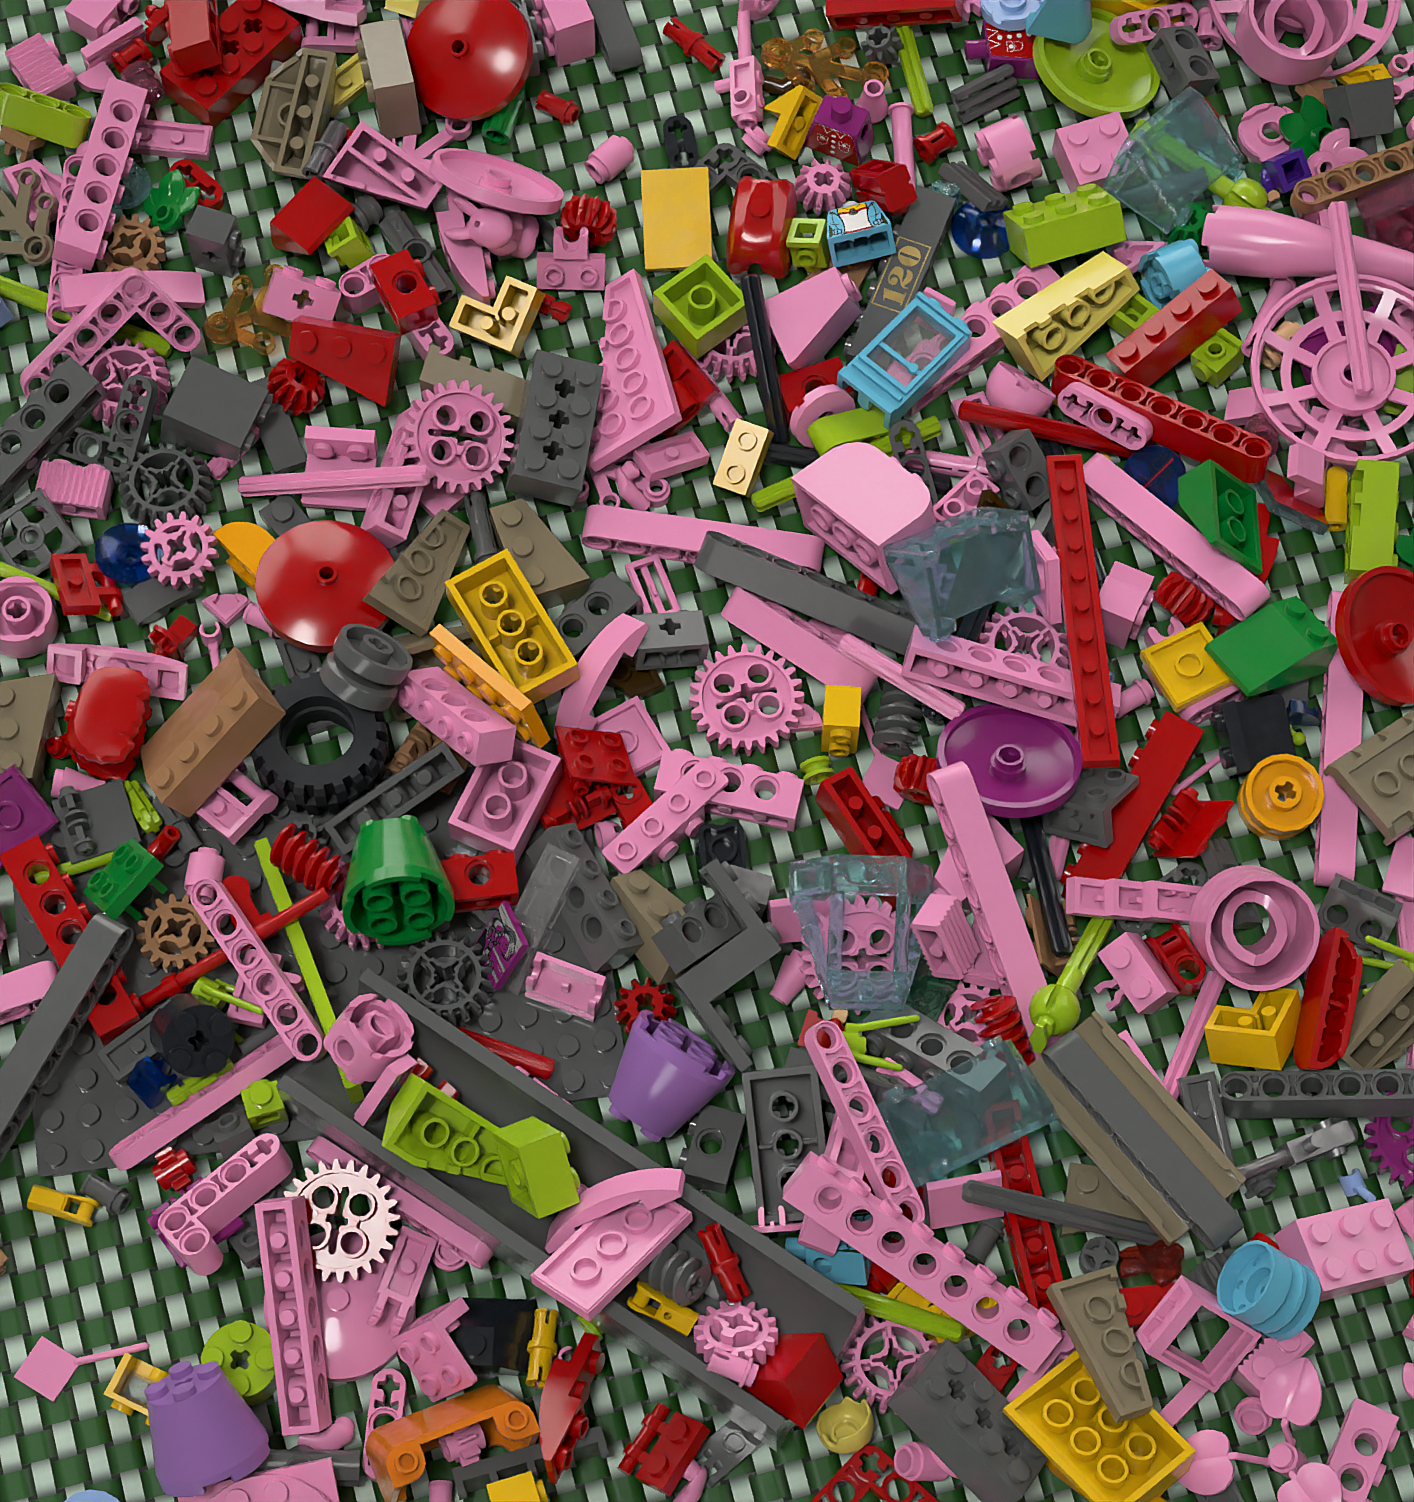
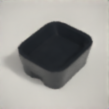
M727 822L723 825L712 823L700 827L695 835L694 849L697 877L703 886L711 888L698 870L716 858L720 864L726 861L729 865L751 870L748 838L740 823Z

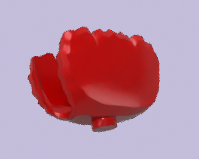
M744 176L739 179L732 202L727 235L726 267L729 273L733 275L741 274L743 271H748L750 264L757 263L761 266L763 272L768 273L774 278H784L789 274L792 256L790 248L786 246V240L792 220L797 218L796 189L792 182L787 179H779L777 181L753 179L752 176Z
M122 667L97 669L87 677L76 701L70 700L67 705L64 721L69 722V732L65 740V747L71 754L73 761L78 763L80 769L86 770L89 776L97 777L102 781L118 779L125 781L128 774L135 769L136 762L132 758L140 754V747L144 744V735L147 733L145 722L151 718L153 710L149 707L150 700H148L151 695V688L148 686V679L142 675L141 671Z

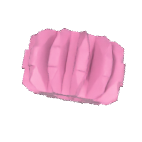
M814 158L813 162H811V167L803 165L800 169V176H797L795 179L797 202H803L805 212L814 208L818 217L824 210L829 212L835 209V207L841 208L846 203V199H849L851 196L852 188L849 185L851 180L849 173L843 172L841 163L831 166V161L827 158L824 164H819Z

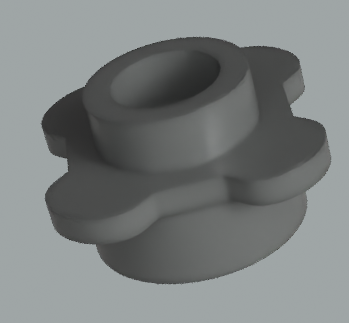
M1275 1168L1248 1178L1244 1183L1247 1188V1192L1244 1194L1246 1199L1253 1198L1254 1196L1262 1198L1270 1194L1276 1188V1183L1278 1182L1276 1176L1279 1174V1171Z

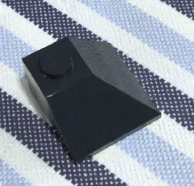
M462 1297L469 1310L458 1318L461 1324L455 1331V1345L475 1375L527 1376L530 1360L527 1346L533 1337L536 1300Z

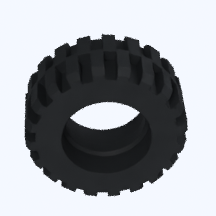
M320 671L309 672L310 677L301 679L300 675L290 677L288 685L283 686L279 683L271 689L272 695L286 714L251 751L255 771L258 774L260 783L265 790H270L278 796V803H283L286 800L288 809L300 812L301 808H306L308 815L318 816L320 815V810H329L330 815L340 812L339 807L346 804L349 806L359 799L358 797L362 794L365 795L375 788L374 781H382L386 773L385 765L389 763L390 757L389 738L383 711H370L345 702L323 684L319 675ZM331 721L345 727L353 734V741L348 750L341 757L327 764H303L291 758L286 752L287 745L293 735L312 722Z

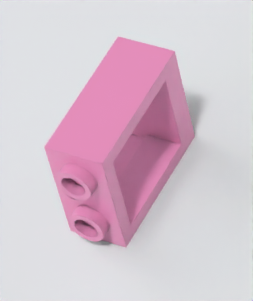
M1182 1275L1135 1333L1147 1354L1213 1393H1216L1221 1385L1231 1378L1234 1369L1246 1354L1255 1348L1258 1339L1262 1336L1260 1331L1253 1329L1251 1325L1243 1323L1225 1313L1219 1306L1216 1295ZM1201 1305L1232 1323L1231 1327L1203 1362L1171 1345Z

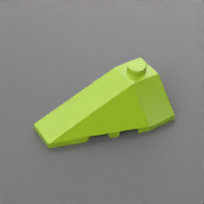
M410 1073L390 1105L382 1146L417 1167L432 1168L450 1174H460L479 1178L483 1181L507 1185L492 1135L493 1131L500 1128L420 1077Z

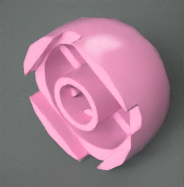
M999 361L991 371L986 382L988 402L995 407L1043 417L1052 406L1056 395L1036 379L1031 380L1026 377L1023 371L1008 363Z

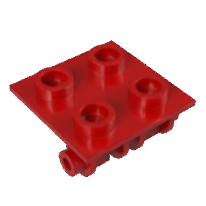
M555 726L554 729L559 741L557 751L562 756L561 762L564 773L570 778L569 789L577 796H583L587 794L593 781L629 786L637 785L621 734L609 731L580 729L577 727Z
M562 767L563 774L540 817V821L545 830L553 826L575 823L579 831L616 814L617 810L611 801L612 794L607 785L603 786L601 782L593 781L589 791L583 796H577L569 789L570 778L565 775L564 768Z
M1187 786L1185 790L1181 789L1171 802L1172 806L1167 807V814H1162L1160 820L1148 833L1149 840L1147 844L1155 849L1153 856L1196 858L1207 848L1208 840L1214 831L1225 823L1228 818L1227 813L1235 802L1233 800L1199 801L1197 799L1199 793L1194 788Z

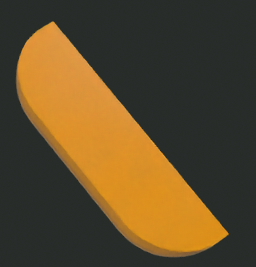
M232 522L218 528L212 533V536L216 537L218 545L220 544L230 555L226 563L256 593L255 581L258 565L263 554L275 539L262 527L249 522Z

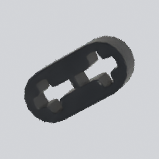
M669 117L663 125V141L669 169L693 168L699 162L693 126L686 117ZM673 129H680L682 141L677 142ZM679 153H685L688 165H682L681 161H679Z

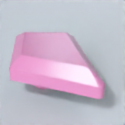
M1123 241L1114 244L1108 255L1127 266L1131 273L1134 274L1139 270L1138 264L1143 255L1166 246V243L1164 241Z

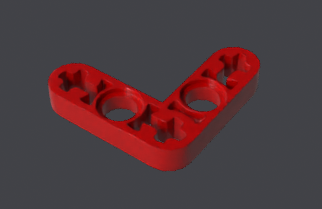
M866 1445L858 1452H855L811 1500V1502H821L826 1497L828 1502H839L833 1496V1488L840 1482H846L852 1485L855 1491V1496L850 1502H860L869 1491L873 1492L882 1502H912L915 1494L922 1497L917 1502H939L917 1481H909L900 1476L895 1470L894 1461L880 1448L872 1445ZM862 1456L870 1459L872 1456L877 1457L876 1467L883 1474L886 1468H890L893 1471L885 1477L881 1487L875 1484L880 1477L871 1469L866 1473L861 1470L863 1462L860 1458ZM894 1480L905 1482L909 1488L907 1498L901 1501L892 1499L887 1492V1486L890 1482Z

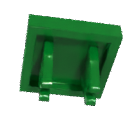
M131 838L127 843L117 847L112 855V860L103 870L95 872L90 877L83 893L113 920H116L125 910L134 919L140 921L143 916L130 903L149 882L162 894L168 890L155 878L164 865L136 840Z

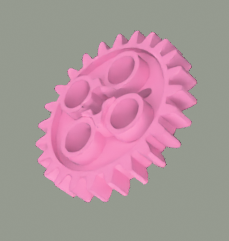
M455 380L447 381L446 390L441 383L434 385V394L428 389L422 391V397L425 402L419 399L413 400L411 403L417 411H409L404 415L412 421L411 424L401 427L402 431L410 434V438L401 441V445L411 446V451L404 458H415L416 463L414 465H426L431 472L430 479H434L433 489H440L445 483L446 493L448 494L454 492L456 485L460 494L468 493L469 484L474 491L481 489V480L486 484L493 483V477L490 472L497 475L504 472L498 462L510 461L509 456L503 453L504 449L514 447L513 443L505 440V436L514 433V430L504 428L503 424L511 417L510 415L500 416L498 413L504 406L503 402L493 405L491 401L494 393L490 392L482 396L481 384L476 385L470 391L468 380L462 381L459 389ZM439 408L445 409L449 414L450 420L447 426L441 425L437 420L436 414ZM473 414L479 415L483 421V427L480 432L475 431L470 424ZM432 429L445 434L458 431L459 436L484 438L487 443L483 445L470 440L458 443L456 438L431 436L428 434V430ZM435 442L440 443L445 450L444 458L441 461L437 460L432 454V446ZM469 448L477 452L478 462L475 466L470 465L466 460L465 454Z
M743 643L739 653H736L730 645L728 646V656L725 657L716 651L715 663L705 659L703 661L705 672L696 670L695 680L698 683H690V693L694 695L689 697V706L694 708L691 710V719L699 720L697 731L703 732L708 730L706 734V741L708 743L718 738L719 750L724 749L727 744L732 745V755H736L740 747H745L747 756H751L752 747L755 746L758 747L762 754H765V744L768 742L773 747L778 748V736L788 740L790 738L788 727L797 728L799 720L795 716L803 715V706L800 703L804 702V692L799 691L802 688V680L793 679L796 676V668L790 667L785 669L787 659L782 657L775 661L772 649L766 655L761 654V645L759 644L755 647L754 652H748L746 643ZM754 675H763L767 678L762 683H754L750 680ZM723 684L733 688L728 693H721L716 690L718 686ZM747 696L748 700L751 702L746 703L745 699L742 697ZM765 706H772L778 711L767 715L760 710ZM731 716H739L743 719L740 724L736 725L730 724L726 720Z
M856 895L854 905H851L843 897L841 908L839 909L832 903H828L830 914L827 916L817 911L815 914L820 923L818 926L807 923L806 927L812 932V936L801 937L800 939L808 947V950L798 952V956L802 960L808 961V963L800 966L799 969L804 975H810L804 982L809 988L816 987L813 992L818 1000L825 997L824 1003L829 1008H832L837 1002L838 1008L847 1010L849 1005H851L856 1015H860L862 1005H866L872 1012L875 1009V1002L878 1000L882 1002L890 993L899 998L901 995L896 988L898 984L905 986L910 984L904 977L905 972L912 973L916 971L908 963V960L918 957V954L913 949L908 948L917 943V940L913 935H906L912 928L908 922L900 923L903 915L898 910L891 913L892 906L886 901L879 907V901L874 896H871L867 905H865L864 898L860 895ZM841 930H848V937L842 944L833 943L836 933ZM884 930L881 941L874 944L869 942L870 936L874 931ZM859 949H862L866 954L858 955ZM887 951L890 953L888 957H880L878 955H875L883 954ZM836 952L837 954H841L827 958L828 953ZM858 955L857 961H855L851 956ZM882 965L883 970L880 976L876 979H868L871 968ZM847 966V972L843 978L832 980V975L836 968Z

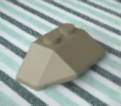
M303 47L296 53V56L284 62L265 78L250 140L274 174L307 179V175L302 174V169L313 152L314 142L320 141L327 129L335 97L336 53Z

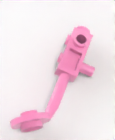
M739 0L737 21L739 59L729 61L730 78L714 82L717 94L730 91L731 117L741 129H745L747 126L753 129L757 126V122L763 121V107L765 106L762 95L764 77L761 64L752 55L750 20H758L767 16L773 11L779 0Z

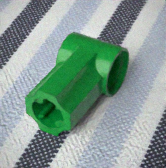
M525 84L508 105L497 113L486 117L481 133L490 142L500 145L510 142L519 114L526 105Z

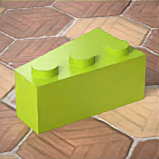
M1357 459L1347 485L1346 493L1347 525L1344 548V584H1349L1358 575L1381 566H1398V555L1393 554L1394 543L1397 542L1399 529L1396 522V512L1399 504L1398 482L1400 462Z

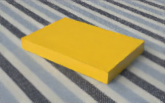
M708 167L641 170L645 271L685 270L706 254L713 260Z

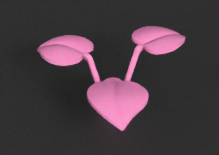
M1302 1357L1274 1369L1267 1375L1261 1385L1260 1402L1262 1408L1268 1416L1282 1419L1281 1428L1286 1439L1285 1442L1274 1445L1267 1458L1238 1452L1229 1453L1230 1443L1228 1437L1216 1430H1202L1186 1439L1196 1452L1189 1471L1178 1482L1196 1494L1212 1496L1223 1492L1231 1484L1234 1477V1466L1230 1460H1240L1271 1467L1282 1476L1291 1479L1279 1488L1277 1493L1278 1502H1343L1342 1484L1336 1472L1325 1464L1308 1463L1306 1455L1294 1447L1296 1439L1292 1437L1289 1429V1421L1297 1426L1309 1425L1316 1418L1321 1407L1322 1389L1320 1378L1315 1366L1308 1358Z

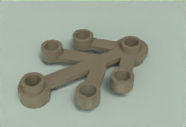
M25 168L17 176L19 189L16 207L0 187V210L5 216L0 217V231L17 232L23 240L4 241L0 238V259L6 255H21L29 264L43 266L52 259L54 241L48 236L51 215L58 210L59 202L56 197L47 192L37 196L35 206L38 209L33 231L28 224L32 193L40 186L41 178L32 169ZM32 175V181L29 184H25L26 178ZM50 199V205L44 209L45 201ZM43 245L41 252L36 255L37 248Z

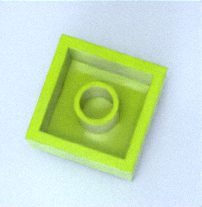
M708 254L701 257L653 292V312L696 359L748 323L742 291Z
M534 1116L492 1132L510 1198L514 1204L540 1219L580 1203L577 1189H580V1180L575 1169L570 1167L567 1154L570 1153V1145L563 1132Z

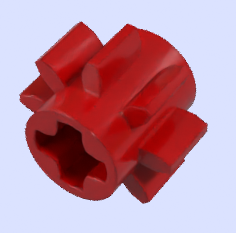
M169 1145L155 1154L159 1162L151 1167L165 1191L172 1187L176 1192H179L181 1189L185 1191L189 1185L194 1183L191 1176L198 1172V1168L184 1147L176 1152L174 1147Z

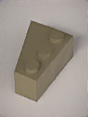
M523 498L489 508L493 533L501 551L508 549L545 610L568 603L574 599L578 600L588 592L590 577Z
M641 869L612 877L610 885L644 942V945L634 954L658 985L672 981L699 961L697 960L675 974L651 938L663 929L659 923L677 910L681 916L686 914L682 909L686 904Z
M1400 959L1394 963L1355 1006L1348 1047L1343 1057H1341L1354 1070L1380 1069L1403 1055L1402 1050L1414 1044V972Z

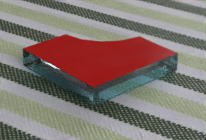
M1267 469L1265 478L1261 482L1254 483L1269 512L1319 535H1324L1330 527L1320 508L1294 498V489L1286 482L1283 476Z

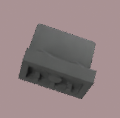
M1081 769L1080 780L1072 796L1056 809L1042 814L1044 832L1107 848L1113 842L1111 809L1139 784V776L1125 773L1120 769Z

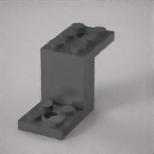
M716 858L698 871L713 892L721 898L742 931L670 981V983L725 1060L733 1065L735 1072H742L753 1064L748 1057L753 1051L741 1035H732L727 1028L731 1020L719 1004L712 1006L710 1001L782 949L778 942L782 938L770 922L763 924L756 912L760 910V907L748 891L742 894L734 882L738 880V877L726 861L720 864Z

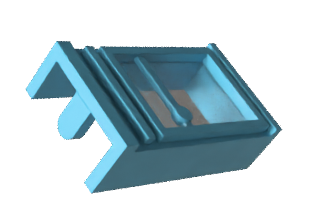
M919 291L916 297L846 367H843L838 372L837 385L841 389H846L850 385L858 391V403L863 409L868 410L874 404L885 413L883 426L889 430L893 423L898 421L970 349L972 331H970L968 325L963 320L954 318L947 313L936 299L928 298Z

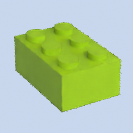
M1085 184L1077 187L1075 192L1068 194L1053 193L1047 195L1044 201L1037 203H1018L1013 206V210L1003 212L1010 251L1030 268L1126 241L1120 201L1099 185Z

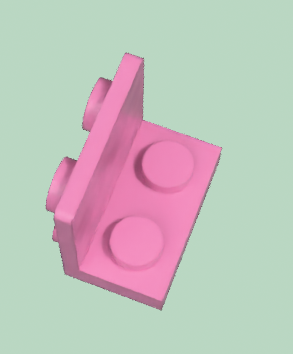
M306 425L304 436L307 449L305 472L376 468L378 443L375 430ZM373 489L302 493L301 502L304 507L366 511Z
M462 1297L421 1315L400 1331L396 1337L391 1338V1341L397 1348L399 1357L408 1365L418 1380L420 1389L432 1402H436L477 1382V1377L448 1334L461 1324L458 1318L469 1310Z

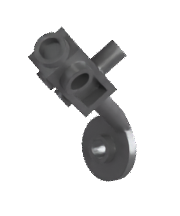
M1329 1118L1313 1125L1314 1132L1288 1141L1275 1149L1274 1153L1239 1165L1236 1168L1248 1179L1282 1166L1283 1170L1323 1155L1326 1156L1327 1161H1330L1348 1153L1346 1146L1358 1140V1131L1349 1120L1335 1124L1333 1118ZM1233 1195L1226 1200L1229 1204L1232 1201Z

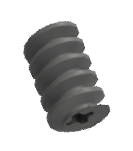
M886 681L883 685L884 694L880 698L881 707L877 712L879 720H877L874 726L876 733L872 736V744L876 749L889 755L909 756L913 754V750L907 747V745L911 746L918 743L917 736L912 733L918 732L921 729V725L915 720L923 717V711L917 707L924 706L925 704Z
M669 1243L636 1277L641 1282L649 1283L650 1287L655 1291H661L666 1298L673 1299L677 1305L685 1307L695 1302L704 1293L710 1283L711 1268L709 1265H703L700 1268L701 1262L698 1258L693 1257L689 1259V1255L685 1250L677 1252L676 1245Z

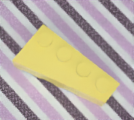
M1102 251L995 319L992 323L1017 365L1042 382L1053 372L1054 364L1058 357L1072 354L1134 296L1140 288L1127 266Z

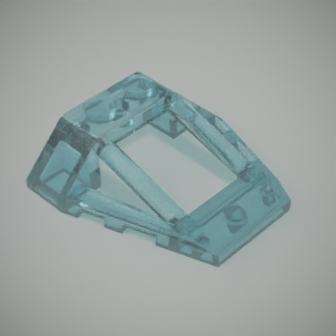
M834 854L790 862L788 864L789 900L793 911L797 913L803 929L801 933L805 944H808L815 963L814 969L829 1010L902 1011L908 998L922 951L919 948L920 944L917 943L918 939L914 937L916 934L912 932L913 928L911 929L909 940L911 904H916L915 918L931 893L933 894L932 867L912 858L901 856ZM845 894L896 896L893 972L841 970ZM830 897L828 949L826 956L812 901H826Z

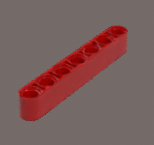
M1065 354L1056 359L1051 391L1057 398L1059 393L1070 383L1081 382L1146 417L1153 426V436L1150 440L1201 463L1211 459L1232 475L1247 483L1261 482L1265 478L1271 454V445L1267 440L1081 357ZM1075 394L1071 395L1074 398L1073 403L1078 405V396ZM1098 409V416L1100 418L1113 422L1112 414L1107 409ZM1133 426V432L1137 434L1138 429Z

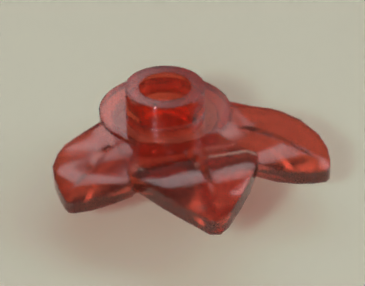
M1162 1239L1149 1246L1134 1245L1127 1247L1119 1252V1259L1122 1260L1120 1266L1121 1278L1151 1273L1154 1282L1158 1286L1164 1287L1181 1275V1261L1184 1259V1248L1176 1242L1168 1247Z

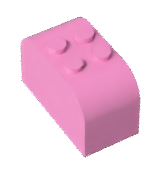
M861 442L837 446L791 477L804 526L889 594L894 593L930 567L940 555L941 540L927 486L918 474H911L902 467L895 457H888L875 446Z

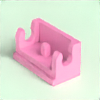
M537 951L533 962V972L526 979L525 997L594 1022L607 991L606 977Z

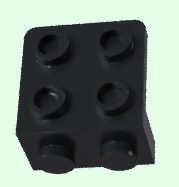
M1271 694L1238 702L1232 700L1212 707V726L1214 732L1219 736L1221 745L1219 757L1223 769L1227 771L1228 777L1251 772L1257 763L1271 755L1290 754L1296 756L1284 699L1280 694Z

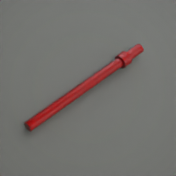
M323 886L253 929L262 941L332 899V895L328 888ZM247 944V945H245V946L241 949V952H240V953H242L243 951H245V950H247L248 948L252 947L253 945H252V944ZM220 948L180 973L173 972L161 979L160 985L138 997V1000L143 1009L147 1010L167 997L171 998L181 994L186 990L185 986L227 962L229 958L223 949Z

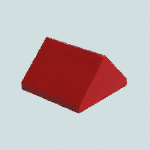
M313 176L270 221L272 245L275 249L311 255L355 208L324 182Z
M823 1333L779 1334L774 1356L766 1355V1363L764 1365L756 1362L755 1364H758L759 1368L751 1387L743 1385L742 1388L802 1429H805L841 1383L843 1375Z

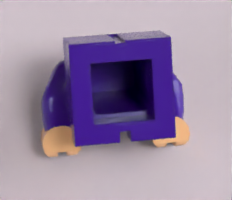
M1293 147L1261 163V185L1267 192V203L1279 199L1280 194L1276 191V188L1280 190V193H1286L1294 189L1299 181L1312 177L1303 148Z

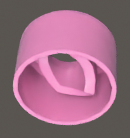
M1246 0L1238 15L1235 27V40L1239 54L1245 64L1255 74L1267 81L1281 85H1299L1309 82L1321 75L1330 66L1349 35L1353 23L1352 1ZM1285 17L1299 22L1306 30L1307 42L1301 48L1293 51L1283 49L1278 44L1274 34L1275 18Z
M1236 866L1216 874L1200 889L1190 912V935L1200 957L1210 968L1226 980L1244 989L1267 991L1289 984L1306 970L1313 960L1320 937L1319 919L1310 898L1294 883L1260 866ZM1245 902H1256L1262 905L1269 916V927L1265 936L1253 945H1240L1233 934L1234 914L1237 908Z

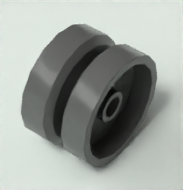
M347 624L343 626L334 642V651L328 653L319 673L321 680L332 693L345 702L370 711H385L392 705L398 693V684L406 679L412 667L413 659L400 642L380 630L362 624Z

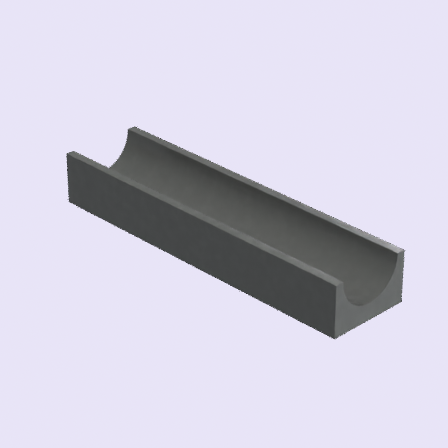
M369 968L358 979L359 988L357 996L370 993L379 995L376 998L377 1000L385 1003L387 999H390L407 1013L414 1028V1034L411 1037V1043L413 1042L407 1054L414 1060L419 1057L435 1071L426 1082L437 1088L445 1080L460 1093L457 1100L459 1103L500 1129L534 1116L563 1132L570 1145V1153L567 1154L570 1167L575 1169L580 1184L590 1188L604 1180L628 1172L663 1168ZM328 1051L322 1059L314 1062L299 1075L289 1077L284 1074L277 1083L276 1088L289 1115L480 1239L493 1251L494 1257L529 1281H531L530 1275L554 1253L548 1254L545 1245L549 1227L559 1214V1211L538 1219L511 1201L507 1185L483 1181L479 1178L460 1174H450L437 1169L417 1167L383 1147L382 1141L392 1101L381 1115L365 1126L358 1123L354 1119V1114L364 1100L357 1103L350 1102L336 1063ZM364 1081L361 1084L365 1098L376 1081ZM684 1182L682 1197L673 1201L692 1212L693 1221L688 1227L697 1235V1232L701 1229L707 1233L705 1226L719 1223L731 1252H736L738 1255L739 1263L737 1265L747 1286L751 1290L747 1297L740 1293L743 1297L741 1306H747L750 1302H755V1310L767 1308L768 1317L776 1318L778 1335L823 1333L838 1365L864 1327L866 1304ZM637 1277L590 1321L598 1329L776 1452L795 1427V1423L745 1389L738 1387L739 1382L715 1372L707 1371L708 1363L704 1362V1353L697 1354L694 1326L686 1338L662 1323L631 1309L627 1305V1300L629 1297H634L638 1290L636 1284L639 1279ZM705 1294L702 1299L698 1298L687 1307L696 1311L699 1315L706 1316V1308L710 1306L716 1310L720 1309V1301H716ZM727 1296L724 1300H722L726 1302L728 1306H734V1303H729L727 1301ZM652 1298L648 1302L650 1306L656 1309L661 1304Z

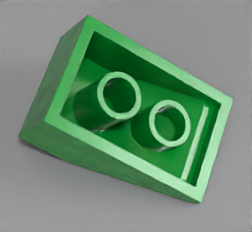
M1211 459L1179 477V505L1209 543L1254 574L1259 575L1262 573L1256 491Z
M1297 596L1270 603L1207 643L1204 650L1243 693L1250 697L1324 674L1338 649L1336 637L1308 609L1304 602Z

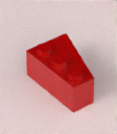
M300 315L292 323L288 355L386 407L393 397L402 333Z

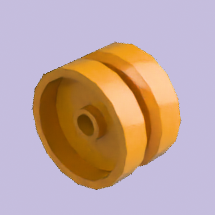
M1290 754L1271 755L1257 763L1240 785L1237 796L1239 816L1246 827L1260 838L1271 841L1290 840L1302 833L1320 813L1325 797L1323 782L1316 769L1303 758ZM1281 795L1284 798V802L1280 801L1277 797Z

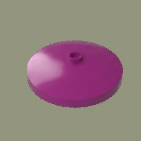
M996 703L968 709L959 717L953 718L943 729L938 740L936 753L937 770L963 761L972 774L986 814L1006 818H1025L1050 812L1065 803L1072 796L1080 780L1082 765L1079 744L1075 736L1063 723Z

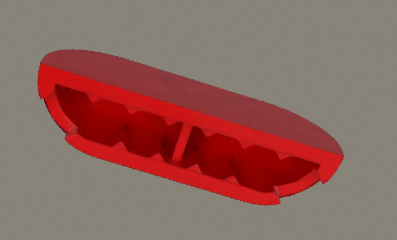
M1339 927L1329 929L1322 936L1314 958L1309 964L1293 1049L1295 1063L1300 1069L1311 1071L1325 1069L1334 1064L1338 1058L1343 1057L1348 1047L1363 962L1361 955H1357L1354 945L1348 939L1350 935Z

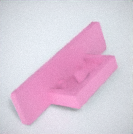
M702 758L602 850V856L621 874L636 870L645 860L653 867L661 860L663 862L668 861L677 852L678 844L687 836L689 838L694 837L700 827L705 824L704 806L728 785V778L707 758Z

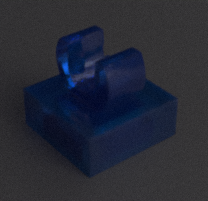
M146 1056L136 1062L126 1084L151 1110L161 1104L167 1090L173 1087L177 1075L174 1073L167 1077L161 1071L165 1064L164 1060L159 1059L153 1062L149 1056Z

